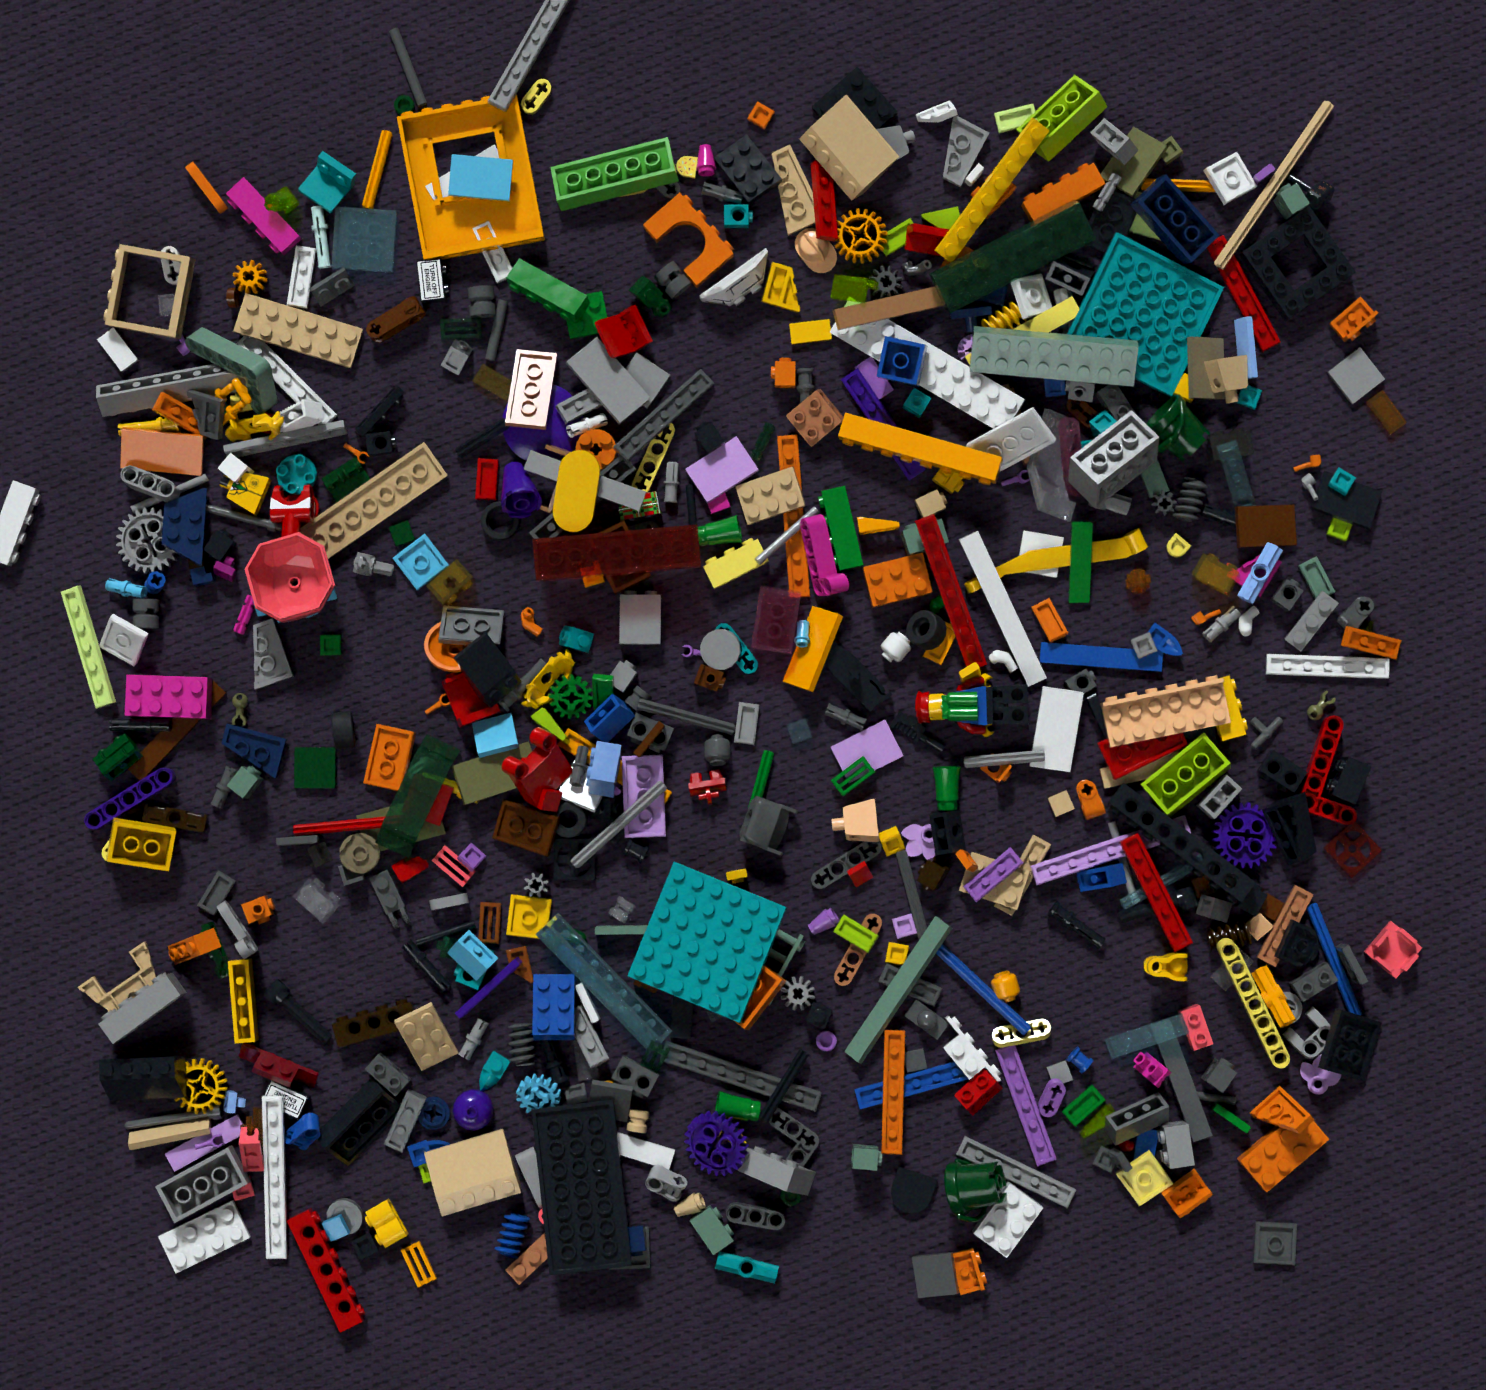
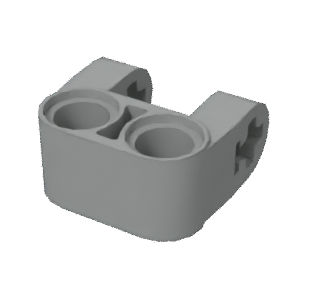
M1312 1006L1305 1015L1318 1029L1308 1039L1303 1041L1290 1027L1282 1034L1307 1059H1314L1323 1051L1326 1041L1321 1039L1320 1032L1322 1030L1329 1031L1331 1026ZM1307 1044H1313L1316 1047L1314 1054L1310 1055L1305 1052Z

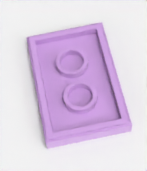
M737 436L685 469L707 504L759 471Z
M886 720L831 746L842 771L862 756L865 757L874 771L903 757ZM861 762L845 774L846 779L865 764ZM868 768L865 769L863 772H861L859 775H857L855 778H853V779H852L851 781H849L848 783H851V782H853V781H855V780H857V779L863 777L865 774H867V773L869 772Z

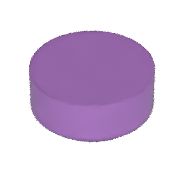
M822 1031L817 1035L816 1044L820 1050L831 1051L836 1046L837 1040L832 1032Z

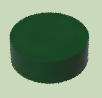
M401 95L396 98L394 108L401 116L403 112H413L415 104L411 97Z
M782 1190L781 1200L788 1206H794L800 1202L801 1194Z

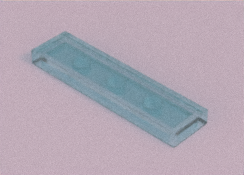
M1233 440L1216 446L1234 507L1256 506L1237 441Z
M1181 1013L1106 1038L1105 1042L1113 1059L1189 1033V1030Z

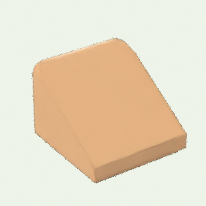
M1260 912L1246 922L1250 934L1257 941L1273 928V925Z

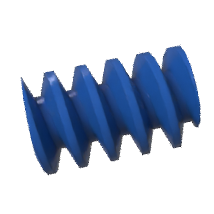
M511 1212V1215H504V1218L509 1221L508 1223H502L506 1231L499 1232L504 1238L497 1239V1242L502 1245L494 1249L502 1255L518 1259V1256L515 1254L520 1253L521 1249L517 1246L523 1244L520 1238L526 1235L522 1230L528 1228V1225L524 1222L530 1221V1218Z

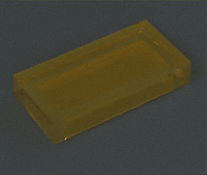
M482 364L473 382L508 402L512 380Z

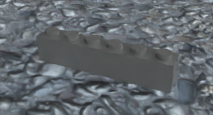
M619 456L603 469L600 475L624 483L637 470L630 461L626 463ZM597 497L596 505H598L603 500V498ZM552 513L529 533L540 547L545 550L566 530L557 525Z

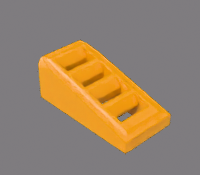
M857 517L856 519L860 535L897 530L900 527L897 521Z

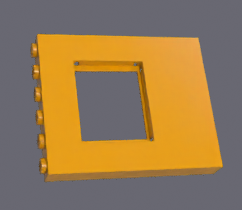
M517 94L506 112L488 104L490 96L481 98V101L465 100L460 105L444 104L439 109L433 110V108L429 107L421 109V112L418 113L407 111L401 113V116H397L424 260L439 258L444 260L481 253L485 250L499 249L498 246L507 248L545 240ZM494 132L499 158L513 160L510 201L455 196L442 197L433 144ZM431 182L433 186L434 196H437V199L433 200V198L431 197V195L425 187ZM489 221L496 237L493 238L488 225L477 229L481 239L478 241L472 228Z

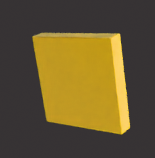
M511 894L506 935L547 940L552 899Z

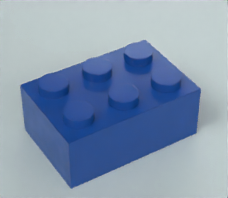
M533 974L532 1036L534 1040H575V974Z

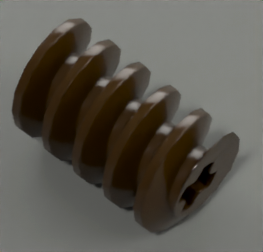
M1243 920L1239 922V927L1236 922H1232L1231 928L1228 924H1224L1223 930L1219 925L1215 927V932L1212 927L1207 929L1206 939L1210 953H1212L1213 947L1217 949L1218 942L1223 938L1231 939L1236 945L1239 942L1242 947H1244L1245 940L1250 945L1252 944L1249 929Z

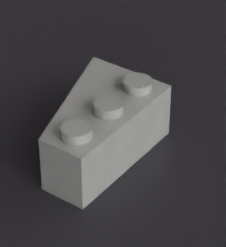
M755 1146L754 1149H746L749 1153L745 1157L746 1161L738 1169L739 1172L783 1191L808 1196L816 1172L799 1166L797 1162L785 1161L778 1154H767L766 1149Z

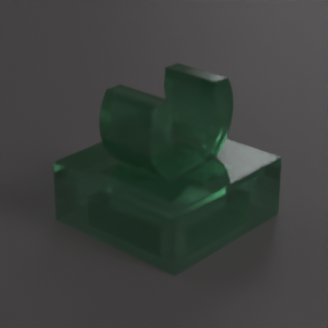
M444 936L443 942L437 940L436 949L441 950L439 956L453 959L447 952L459 939Z

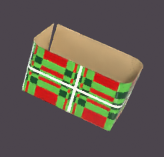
M656 491L646 493L640 512L618 504L620 522L626 519L653 514L662 515Z

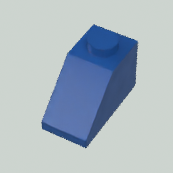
M1123 863L1076 872L1080 892L1127 883Z

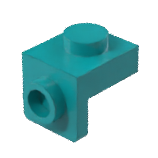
M565 625L559 635V645L589 653L594 633Z

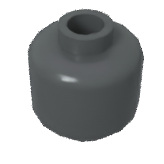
M712 735L710 739L704 742V758L707 762H710V765L722 766L731 758L730 742L728 739L723 738V735Z

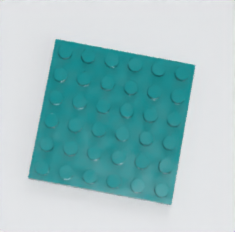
M1116 232L1067 334L1136 340L1139 348L1135 380L1172 397L1188 364L1187 337H1201L1224 287Z
M673 862L627 976L741 1023L788 907Z

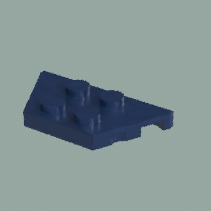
M207 488L200 489L164 504L162 546L177 552L178 555L184 558H188L198 566H202Z

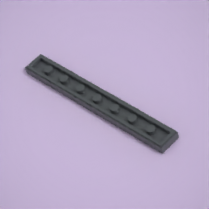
M666 1041L660 1058L662 1062L771 1097L781 1081V1078ZM792 1083L782 1101L816 1112L822 1092Z

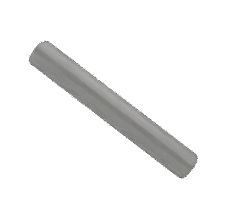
M1043 750L967 756L964 757V766L966 768L1043 762L1045 761V753Z

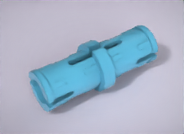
M109 578L105 584L107 591L119 593L124 597L133 596L144 599L148 592L146 586L135 585L127 580L118 581Z

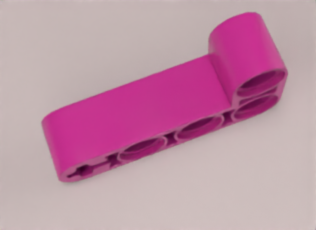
M818 514L802 518L800 529L813 589L816 595L830 596L848 591L849 581L844 573H837L824 516Z

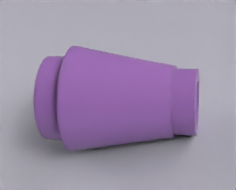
M832 908L824 909L808 924V927L815 935L837 926L836 923L840 920Z

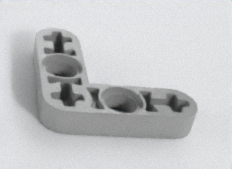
M226 900L217 905V909L238 940L234 944L243 959H246L254 954L258 947Z

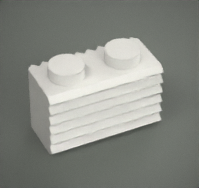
M302 399L296 402V404L285 408L282 412L280 411V417H284L280 432L284 433L312 427L323 421L322 404Z

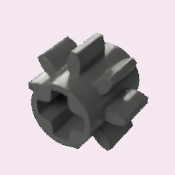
M1161 490L1160 495L1153 494L1155 500L1150 504L1156 506L1154 510L1156 514L1161 510L1162 514L1166 516V511L1174 512L1172 505L1177 503V501L1170 499L1173 495L1171 492L1165 495L1164 490ZM1163 498L1168 501L1164 507L1159 504L1163 501Z

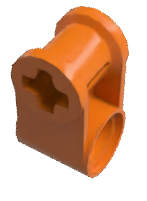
M1081 780L1076 786V791L1086 821L1106 814L1096 785L1092 781ZM1084 784L1091 786V789L1088 790L1089 794L1081 791L1084 789Z

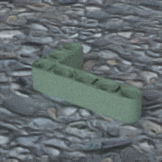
M203 327L185 339V344L191 352L245 379L248 393L252 398L250 406L258 415L264 414L277 404L272 369L266 359Z

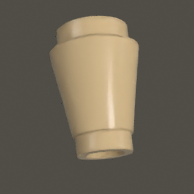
M692 1193L677 1205H674V1210L678 1217L702 1212V1209L706 1208L701 1193Z

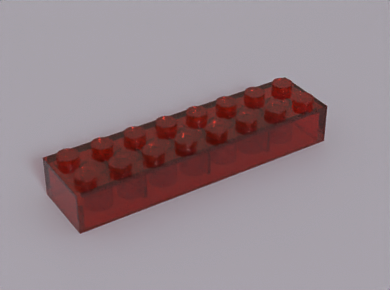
M697 524L532 539L537 582L701 567Z

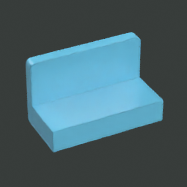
M470 930L447 952L476 981L498 959Z

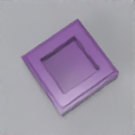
M1268 164L1254 175L1253 180L1256 185L1275 171L1274 166Z
M470 843L457 859L473 872L485 859L486 855Z

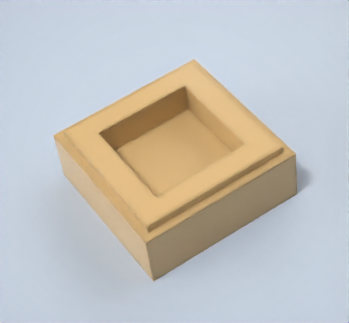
M1067 790L1047 798L1055 817L1075 809Z

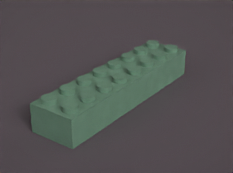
M974 326L970 372L1134 387L1139 346L1136 340Z

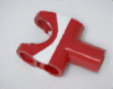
M276 485L270 501L271 522L282 523L281 537L300 533L301 522L314 521L315 498L311 485H304L301 495L296 500L286 501L283 486Z

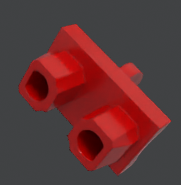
M719 769L710 771V780L702 781L701 773L690 774V783H688L690 796L698 795L699 800L707 799L709 805L712 804L711 798L719 797L718 792L726 791L725 778H722Z

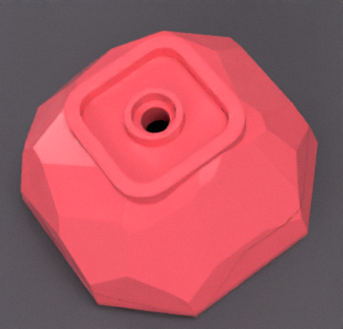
M299 532L260 543L245 567L255 608L282 623L299 620L321 612L335 587L325 546ZM294 579L298 580V584L296 586H292L291 584Z

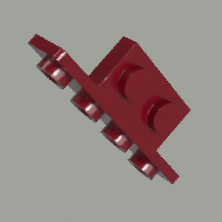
M243 1043L241 1046L239 1057L254 1063L253 1073L289 1088L293 1080L312 1088L315 1087L319 1075L318 1072L279 1057L274 1053L257 1048L254 1045Z

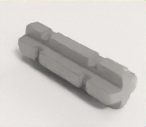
M1115 173L1111 174L1108 179L1109 182L1105 184L1098 196L1099 199H1096L1093 207L1100 212L1103 211L1106 206L1105 203L1109 201L1115 191V186H1118L1121 181V177Z

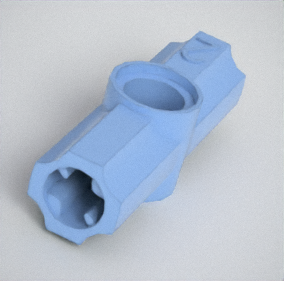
M1266 543L1237 595L1239 598L1251 604L1255 602L1282 554V549L1272 543ZM1257 569H1263L1266 575L1258 578L1254 572Z

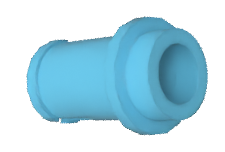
M806 620L797 621V633L794 642L796 646L801 648L807 647L810 643V638L808 637L810 623Z

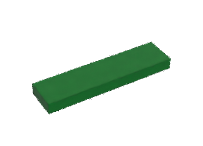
M1071 522L1069 603L1090 602L1092 522Z

